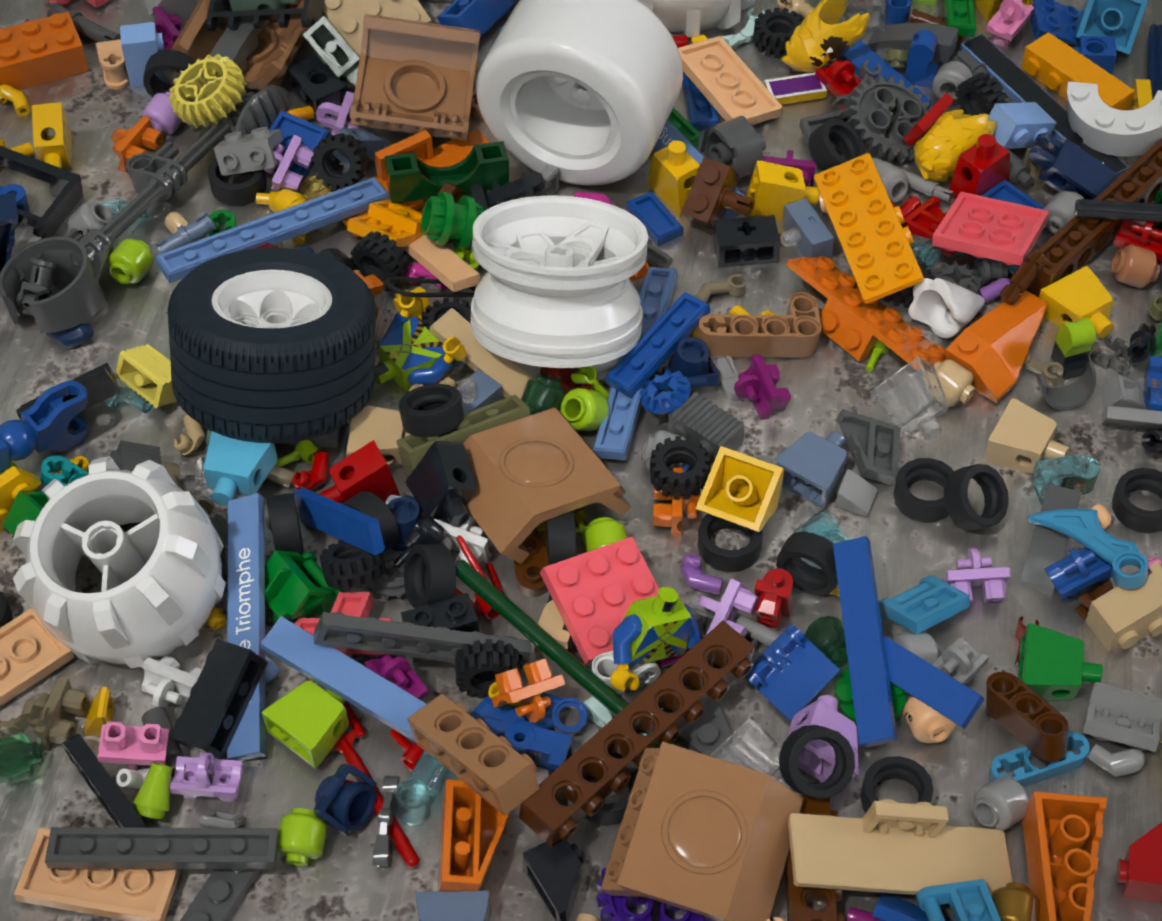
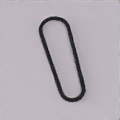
M396 276L388 277L385 280L386 285L393 291L416 298L474 297L476 289L475 286L469 288L474 292L414 293L397 288L391 281L443 283L438 279Z

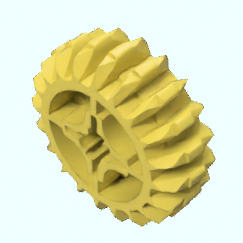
M208 54L204 60L198 57L196 63L192 65L188 63V68L185 71H180L181 76L173 80L175 85L169 89L171 93L169 100L175 114L188 126L193 125L199 128L203 125L208 128L212 122L218 125L220 119L223 117L227 118L231 111H236V104L243 102L241 96L246 93L244 87L247 83L242 70L233 60L227 56L222 57L220 54L214 57Z

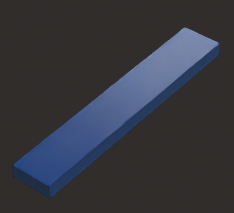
M863 536L833 544L858 741L859 745L865 748L898 741L871 544L869 538Z

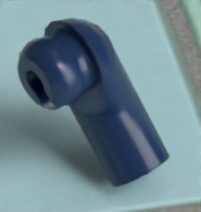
M80 324L67 330L45 334L66 348H74L91 340L94 336V330L89 324Z

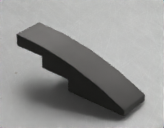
M264 20L263 28L270 23V20ZM240 21L237 30H230L229 27L225 30L210 55L212 57L220 54L222 57L227 56L244 73L248 69L246 57L259 45L257 34L262 29H255L253 21Z

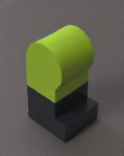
M1087 317L1082 318L1080 321L1063 323L1059 327L1051 359L1053 362L1060 363L1064 367V380L1082 376L1086 371L1087 362H1091L1089 356L1092 345L1096 341V333L1093 323Z

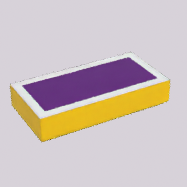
M816 72L764 80V86L781 105L823 99L827 96V89L815 76Z

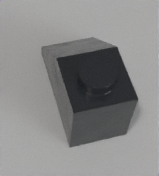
M562 839L552 847L544 842L523 853L524 872L554 921H569L582 881L581 865L584 864V859L578 846L575 843L570 845L567 840L563 841Z

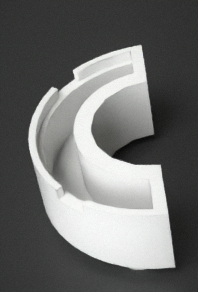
M1068 81L1067 116L1073 132H1077L1083 139L1084 144L1098 152L1123 157L1143 155L1162 138V91L1158 90L1154 99L1146 106L1136 110L1122 111L1111 108L1102 101L1098 94V84Z

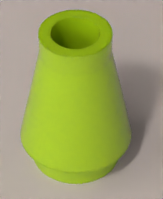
M151 762L150 770L133 802L136 804L135 811L138 815L163 820L165 812L170 811V784L173 767Z

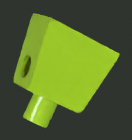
M305 681L261 712L267 732L315 769L322 763L349 725L347 711L343 705L346 700L328 689L326 691L313 681Z

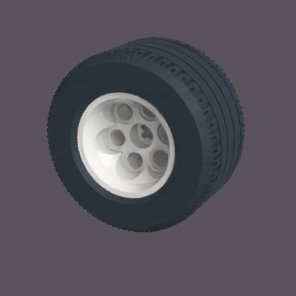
M248 249L221 255L204 262L188 273L174 288L167 310L172 389L180 407L203 427L220 435L247 442L272 444L298 442L316 438L340 428L360 413L369 402L375 386L376 305L368 285L346 265L327 256L298 249Z

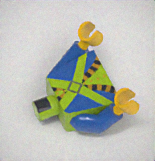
M400 294L398 302L402 310L401 312L397 311L378 345L380 364L375 366V382L381 385L393 378L403 390H409L414 384H438L444 376L451 373L453 360L461 361L466 357V349L461 346V341L456 337H449L442 344L416 316L410 318V313H417L421 310L422 302L419 298L414 297L412 299V297Z
M661 587L656 596L633 602L621 623L613 630L611 640L614 664L618 666V669L612 673L610 678L614 688L625 692V686L630 690H637L639 678L636 674L628 671L629 667L685 654L686 649L690 650L701 640L698 624L691 608L687 604L682 603L678 593L673 588Z

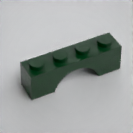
M504 141L476 144L465 159L448 167L429 166L423 163L415 152L385 156L386 181L391 203L428 199L431 196L437 197L440 189L446 183L460 187L462 194L471 193L470 186L479 182L483 184L486 191L493 190V185L500 183L503 186L509 183V158Z

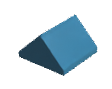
M1085 0L1078 15L1075 38L1080 39V36L1115 37L1116 52L1130 55L1148 1Z

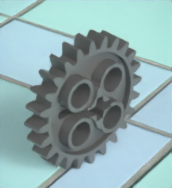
M879 75L876 80L869 77L866 82L861 81L851 92L850 98L845 103L848 109L844 112V115L850 118L847 124L854 127L863 145L866 144L868 146L866 153H871L874 150L877 152L878 159L886 155L890 163L895 157L900 164L906 158L910 162L914 160L915 144L909 146L903 138L928 112L926 109L930 105V102H922L920 100L923 93L916 95L913 93L914 85L906 88L904 87L903 79L897 84L893 76H890L885 82L883 76ZM895 101H896V102H897V105H896L895 110H894L893 113H892L891 110L895 107V104H896ZM890 126V128L886 132V135L884 136L886 128ZM928 130L918 140H920L928 132Z

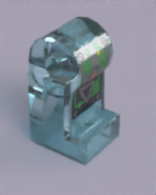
M1086 455L1036 461L1031 481L1041 505L1043 504L1049 483L1082 492V495L1090 493L1095 486L1100 466L1095 459Z

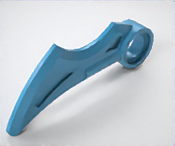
M1056 509L1028 515L1029 523L1055 530L1076 540L1112 565V578L1118 586L1134 589L1144 585L1147 581V558L1139 552L1135 542L1121 540L1108 534L1098 521L1097 510ZM1126 565H1134L1140 571L1130 575L1123 573L1120 569Z

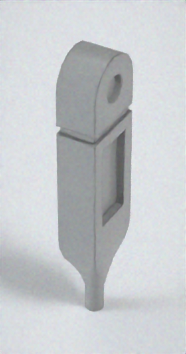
M731 356L709 357L708 361H713L720 372L719 385L725 398L733 402L741 400L742 398L737 397L734 391V384L739 380V373Z

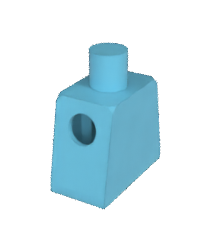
M212 431L204 463L207 488L213 491L211 495L212 500L219 505L227 506L228 501L232 500L234 495L245 497L256 494L278 460L275 444L241 441Z

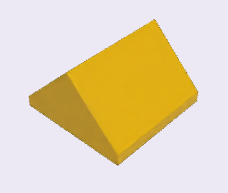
M720 446L695 509L760 532L778 508L784 469Z

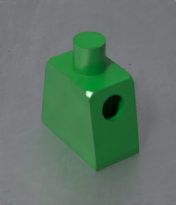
M1028 623L1020 641L1017 677L1044 700L1071 701L1074 700L1082 683L1094 685L1095 682H1101L1103 665L1083 661L1084 642L1082 640Z

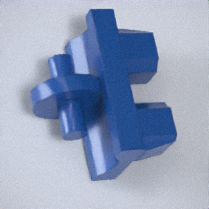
M1086 547L1079 551L1075 548L1068 550L1069 556L1045 568L1047 575L1062 600L1065 598L1071 599L1095 582L1101 583L1112 577V565Z

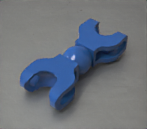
M69 380L53 386L43 392L31 408L21 412V420H8L0 425V472L10 468L9 460H24L33 453L34 449L38 454L46 450L65 452L87 439L88 424L78 415L88 404V391L84 385L77 381ZM67 395L78 396L76 398L63 402V398ZM68 428H76V429H78L77 431H74V432L67 431Z

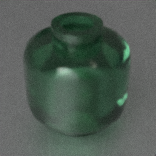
M537 374L536 378L527 380L521 400L529 406L530 415L555 407L560 412L561 402L566 395L565 389L561 387L562 382L560 380L543 374Z
M825 616L813 621L808 626L804 634L805 637L837 667L847 664L848 657L843 622L834 616Z
M23 733L0 738V784L9 785L34 777L37 771V764L42 762L39 744L36 741L31 743L30 739Z

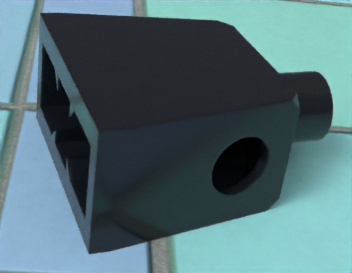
M434 441L405 482L428 518L448 519L452 526H460L469 520V514L465 506L475 494L477 485L463 442Z

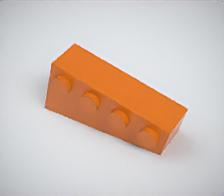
M1035 791L1031 795L1027 803L1022 825L1030 892L1035 894L1040 901L1039 921H1090L1095 890L1093 884L1095 873L1098 869V848L1104 825L1102 820L1103 813L1106 810L1107 798Z

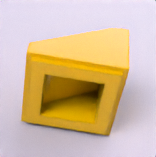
M101 687L89 703L83 729V735L101 736L102 725H106L109 721L113 722L115 704L108 687Z

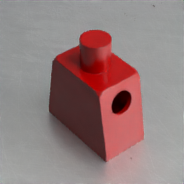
M990 134L979 136L977 144L963 152L958 158L949 190L954 191L953 197L956 199L960 192L981 196L1004 179L1009 182V151L997 143L994 136Z
M374 440L333 465L329 469V473L335 485L318 493L341 504L361 491L375 494L384 503L390 495L401 496L390 469Z

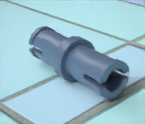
M206 212L185 227L183 225L179 226L177 232L160 243H156L155 246L159 253L162 254L193 243L211 231L216 230L217 227Z

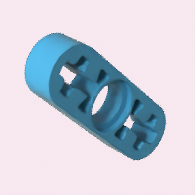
M1069 731L1068 746L1072 750L1078 749V754L1075 755L1072 751H1067L1064 758L1059 761L1049 762V766L1045 768H1037L1030 763L1029 758L1035 754L1025 746L1000 754L991 763L988 774L989 781L998 777H1008L1006 773L999 774L1001 768H1004L1006 772L1014 771L1011 778L1015 779L1023 787L1080 768L1086 762L1090 750L1089 742L1082 734Z

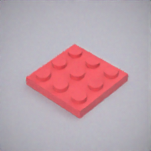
M960 192L934 232L932 246L941 247L946 251L971 254L976 258L1001 261L1006 265L1020 266L1026 261L1025 258L1031 252L1046 226L1049 211Z
M633 536L543 567L540 572L585 665L592 663L596 656L613 650L611 643L613 630L621 623L630 605L636 600L656 596L659 590Z

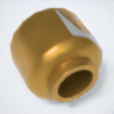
M1009 882L1006 884V887L998 888L991 894L1001 921H1039L1040 901L1035 894L1029 891L1027 885Z

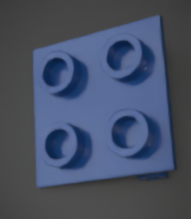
M1033 0L1034 13L1031 16L1032 31L1035 34L1034 41L1049 32L1058 39L1078 47L1080 39L1075 38L1079 11L1073 6H1066L1054 0Z
M790 624L753 662L754 665L745 678L792 722L794 715L804 709L841 670L812 644L796 626Z

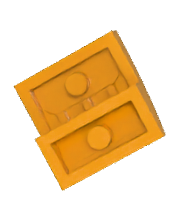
M389 199L369 203L368 215L349 219L347 231L363 238L372 231L374 233L378 231L382 236L384 234L388 235L389 240H395L398 248H404L423 236L421 230L422 213L399 203H391Z

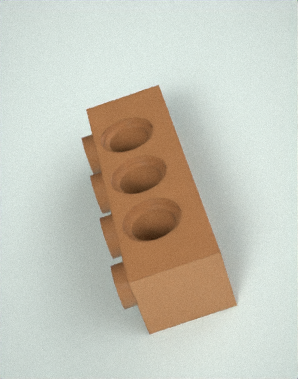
M440 694L407 718L416 744L504 816L540 789L535 776L537 767L533 760L527 754L523 753L520 755L515 751L504 736L497 737L493 734L482 719L478 718L475 720L460 702L456 701L454 703L445 695Z

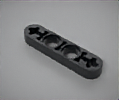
M78 733L64 741L62 746L68 758L117 827L146 828L140 816L103 765L98 762L97 757L81 735Z

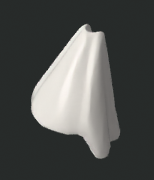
M924 278L923 282L913 287L914 300L908 308V312L912 319L929 325L932 331L939 337L951 338L958 335L984 306L985 299L952 282L940 278L934 280Z

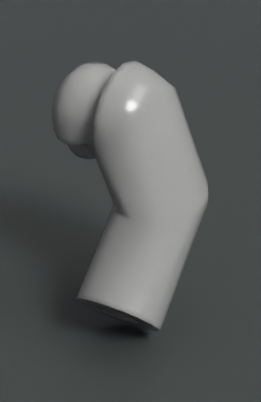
M1099 744L1093 747L1087 759L1116 777L1140 771L1146 761L1144 753L1139 749H1128L1111 753Z

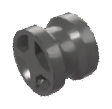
M975 257V270L978 271V278L981 279L982 284L988 283L990 279L996 278L998 280L1008 277V265L993 259Z

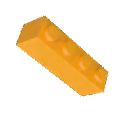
M1046 33L1025 47L1021 69L1067 100L1068 81L1098 84V94L1105 104L1122 111L1131 109L1135 90L1051 33Z

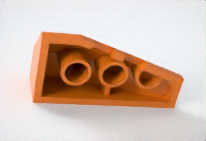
M1027 290L1019 294L1021 297L1016 304L1011 306L1002 302L968 326L945 349V360H954L973 373L972 386L975 387V391L996 404L1017 383L1024 360L1027 359L1033 338L1037 334L1048 308L1046 301Z

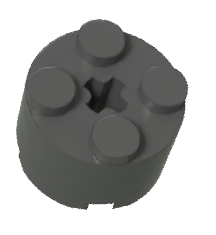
M739 116L703 130L699 137L698 148L708 159L731 166L740 175L739 179L753 175L756 162L763 159L762 151L766 149V142L761 134L756 133L744 116Z

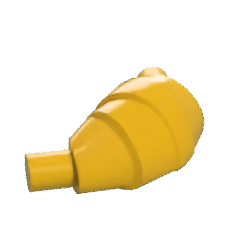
M283 189L281 191H271L270 193L257 192L255 201L259 205H269L270 210L276 213L306 202L308 199L298 192ZM311 231L294 237L292 239L293 242L299 245L303 244L306 235L310 234Z

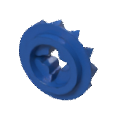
M668 369L661 376L655 374V379L645 381V388L640 391L643 407L653 414H666L676 410L686 402L690 395L691 385L688 378L684 377L680 371L671 373ZM668 388H670L671 392L662 391L661 393H659L661 389L667 390Z

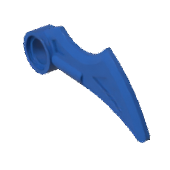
M544 692L540 696L549 697L551 706L545 708L544 719L536 723L530 722L525 715L519 717L515 711L516 707L502 705L494 708L492 699L488 696L470 714L475 720L478 718L482 719L490 731L497 737L504 736L506 730L515 724L533 725L544 729L554 727L557 732L575 736L584 730L587 723V710L580 700L561 698ZM566 708L575 709L580 716L579 722L574 726L563 725L559 720L560 712Z

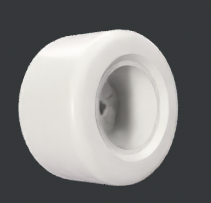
M520 0L480 68L476 88L477 101L484 122L498 142L504 141L506 151L525 166L541 173L551 164L558 168L559 181L582 186L605 185L632 175L649 158L679 97L683 80V66L677 45L666 26L648 7L638 0Z

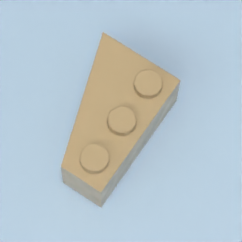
M1159 562L1149 567L1151 574L1148 575L1145 584L1139 588L1126 589L1117 586L1091 602L1085 622L1108 653L1120 648H1131L1139 640L1150 635L1156 637L1162 634V566Z

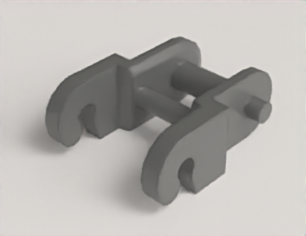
M1107 335L1104 343L1116 353L1113 356L1103 353L1098 358V352L1093 351L1090 355L1091 361L1105 370L1110 368L1122 375L1128 374L1130 371L1129 364L1131 362L1137 363L1131 360L1133 353L1128 357L1127 350L1129 347L1124 345L1125 341L1117 337L1112 342V336ZM1120 356V357L1124 358L1125 360L1122 361V360L1118 359V357Z

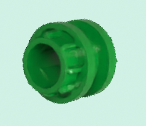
M440 192L437 197L431 196L427 199L424 205L421 219L422 233L431 239L433 245L444 246L448 239H452L455 248L465 250L469 245H472L474 222L485 210L479 203L475 202L472 196L463 195L458 203H455L451 193Z

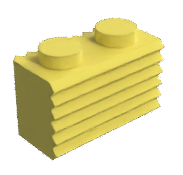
M149 344L137 346L135 349L132 347L130 350L127 349L120 352L115 372L116 379L119 378L120 382L124 381V384L128 385L129 389L132 388L133 392H137V395L141 394V397L145 398L146 402L149 401L150 405L153 404L155 408L177 402L172 389L171 363L165 355L159 353Z

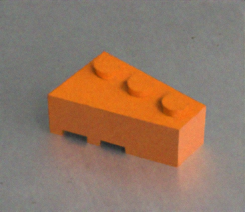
M446 779L443 792L437 891H481L513 813L512 810L504 816L461 780Z

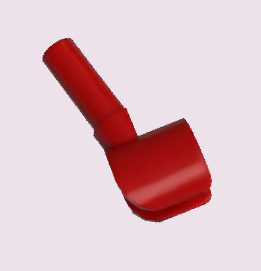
M392 729L390 736L405 751L400 757L401 762L410 771L417 772L426 762L423 749L416 743L412 745L402 734Z

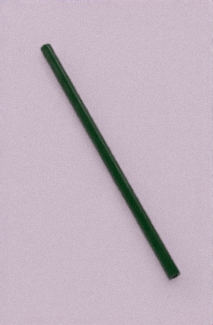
M465 560L457 563L455 566L456 577L612 714L616 716L629 705ZM643 730L635 731L637 734L645 733L649 735V733Z

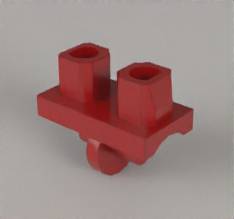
M836 60L829 67L816 69L815 76L825 85L827 94L835 95L836 97L851 94L854 88L861 82L854 74L855 66L848 60Z
M1124 220L1113 245L1117 246L1118 249H1123L1125 246L1133 244L1152 250L1157 256V264L1162 262V231L1154 228L1155 222H1147L1146 225Z
M781 568L772 569L766 573L763 580L757 579L755 584V595L760 598L756 608L757 622L773 630H778L782 615L790 617L793 608V579L788 571Z

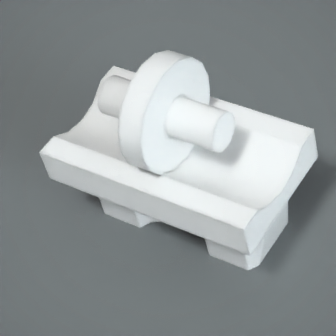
M469 514V520L460 526H452L434 519L446 532L444 539L446 547L450 551L452 549L460 552L456 558V563L465 560L469 564L456 538L459 535L464 538L478 564L481 561L485 563L490 561L492 552L488 551L489 539L483 537L485 532L482 528L477 527V522L471 514Z
M165 655L157 661L148 657L142 663L145 673L142 691L153 695L152 703L154 707L166 708L170 702L185 707L191 689L197 682L202 669L195 667L187 673L180 670V664L175 658Z

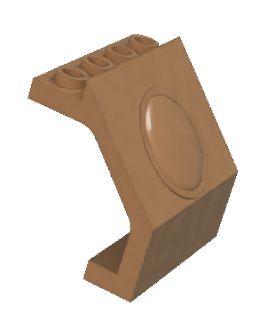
M199 0L170 50L185 53L195 62L198 57L204 60L208 54H211L225 30H220L218 27H216L215 31H208L206 29L210 0ZM304 0L296 8H303ZM290 19L287 28H280L278 20H270V23L257 34L259 45L246 57L248 69L242 73L247 83L244 88L262 90L268 86H280L287 73V68L290 67L305 39L303 34L310 27H303L301 19Z
M365 14L356 87L350 109V125L413 134L426 130L431 136L467 141L480 30Z
M556 407L472 434L463 443L477 485L475 494L466 504L465 508L498 551L520 564L530 555L522 542L543 521L592 503H601L622 516L631 508V505L623 497L626 491L621 487V483Z
M663 741L660 748H645L600 890L611 896H633L654 899L717 921H766L771 916L790 849L788 817L791 813H800L804 798L766 773Z

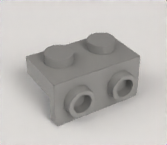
M260 127L252 130V134L242 135L241 131L226 134L224 136L225 139L214 147L221 175L226 176L274 168L277 162L273 148L283 141L281 130L269 131L268 127Z
M1095 682L1086 710L1083 733L1101 741L1111 740L1126 744L1132 749L1156 752L1160 740L1162 699Z

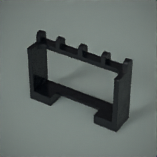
M210 0L206 29L208 31H215L216 27H218L220 30H226L228 22L230 30H237L240 21H253L255 29H262L264 20H278L280 28H287L290 19H301L303 27H310L311 24L314 25L322 18L324 0H304L303 8L229 11V0Z
M0 146V172L6 167L49 183L51 194L57 196L42 217L17 208L18 224L16 228L20 223H24L34 227L33 235L41 237V239L52 237L83 197L81 176Z

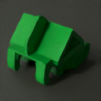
M275 550L266 563L265 604L274 612L273 624L276 623L280 616L287 620L289 618L296 620L297 618H309L316 614L322 615L323 612L329 613L339 592H346L343 588L336 590L334 587H328L323 571L316 563L317 558L312 552L300 555L299 552ZM307 572L319 587H316L304 573Z

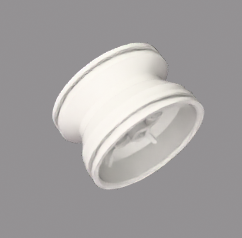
M573 196L525 197L506 201L487 209L477 217L473 225L472 252L476 261L488 271L477 285L471 302L470 328L474 338L484 348L500 357L539 367H587L606 363L625 355L636 346L642 333L643 310L640 304V296L629 277L636 274L646 262L648 244L646 227L637 217L617 206Z

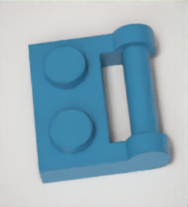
M933 575L921 579L919 585L891 599L883 598L879 600L882 620L891 619L915 634L924 632L930 627L970 607L968 594Z
M984 879L929 886L919 890L916 895L918 905L921 910L926 912L929 921H945L940 905L948 903L956 921H1001Z

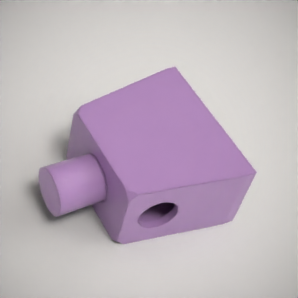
M822 695L817 698V701L794 715L787 737L793 731L809 725H819L840 732L849 741L854 752L855 769L851 778L853 779L859 775L857 726L853 721L837 712L838 700L835 697ZM823 740L808 742L801 750L798 758V767L821 782L828 779L835 766V752L832 746Z

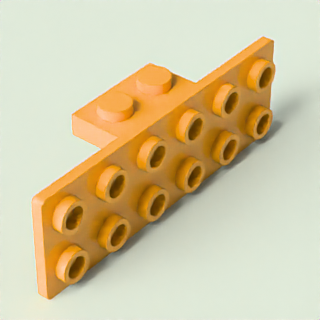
M870 153L814 175L817 187L866 304L924 281L923 274L910 246L914 244L908 226L902 228L901 224L905 223L900 207L898 205L893 208Z

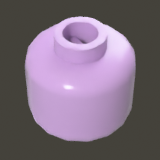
M170 92L155 94L143 111V116L151 118L152 127L166 135H173L183 122L173 111L174 109L169 100Z

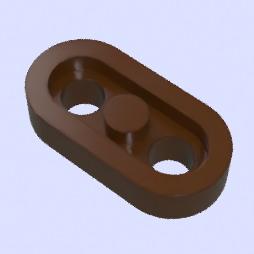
M530 534L522 542L525 548L533 547L532 549H526L530 555L522 564L514 561V568L519 591L529 597H538L548 591L540 572L543 567L549 565L545 541L538 535ZM538 574V576H535V577L529 576V575Z

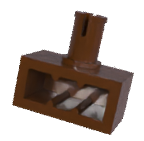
M703 157L681 214L694 224L714 230V220H722L726 209L749 217L752 211L748 210V207L754 208L755 199L734 193L740 175L731 166Z

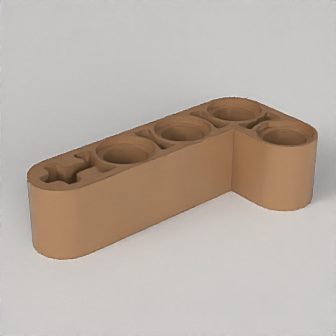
M798 292L790 297L786 315H705L699 320L696 338L706 343L709 349V357H751L752 355L785 358L810 357L816 352L821 332L818 303L813 295Z

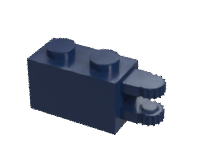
M1048 133L1037 135L1035 143L1041 148H1031L1028 157L1035 164L1043 168L1038 177L1040 180L1058 192H1076L1086 200H1094L1109 186L1115 171L1107 167L1104 162L1095 159L1082 150L1079 145L1067 139L1060 142Z

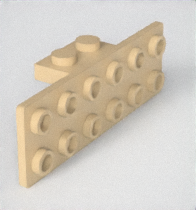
M882 799L874 801L863 818L791 813L788 817L795 886L917 895L919 890L929 886L984 879L990 894H992L994 890L1006 887L1007 883L1012 882V875L1004 831L946 825L949 818L947 807L933 806L929 802H918L915 804L897 803L892 799Z

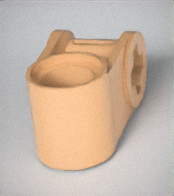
M121 39L96 43L101 68H103L106 87L109 89H122L126 87L130 81L121 47Z

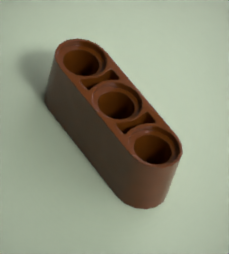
M1002 671L991 674L986 681V712L1038 758L1049 762L1064 758L1068 746V720L1012 673Z

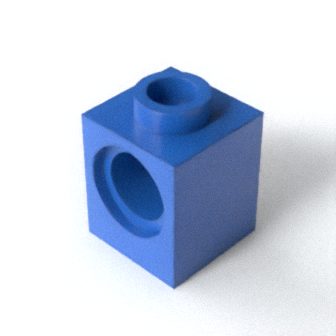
M1080 36L1078 47H1073V49L1112 75L1117 57L1115 37Z

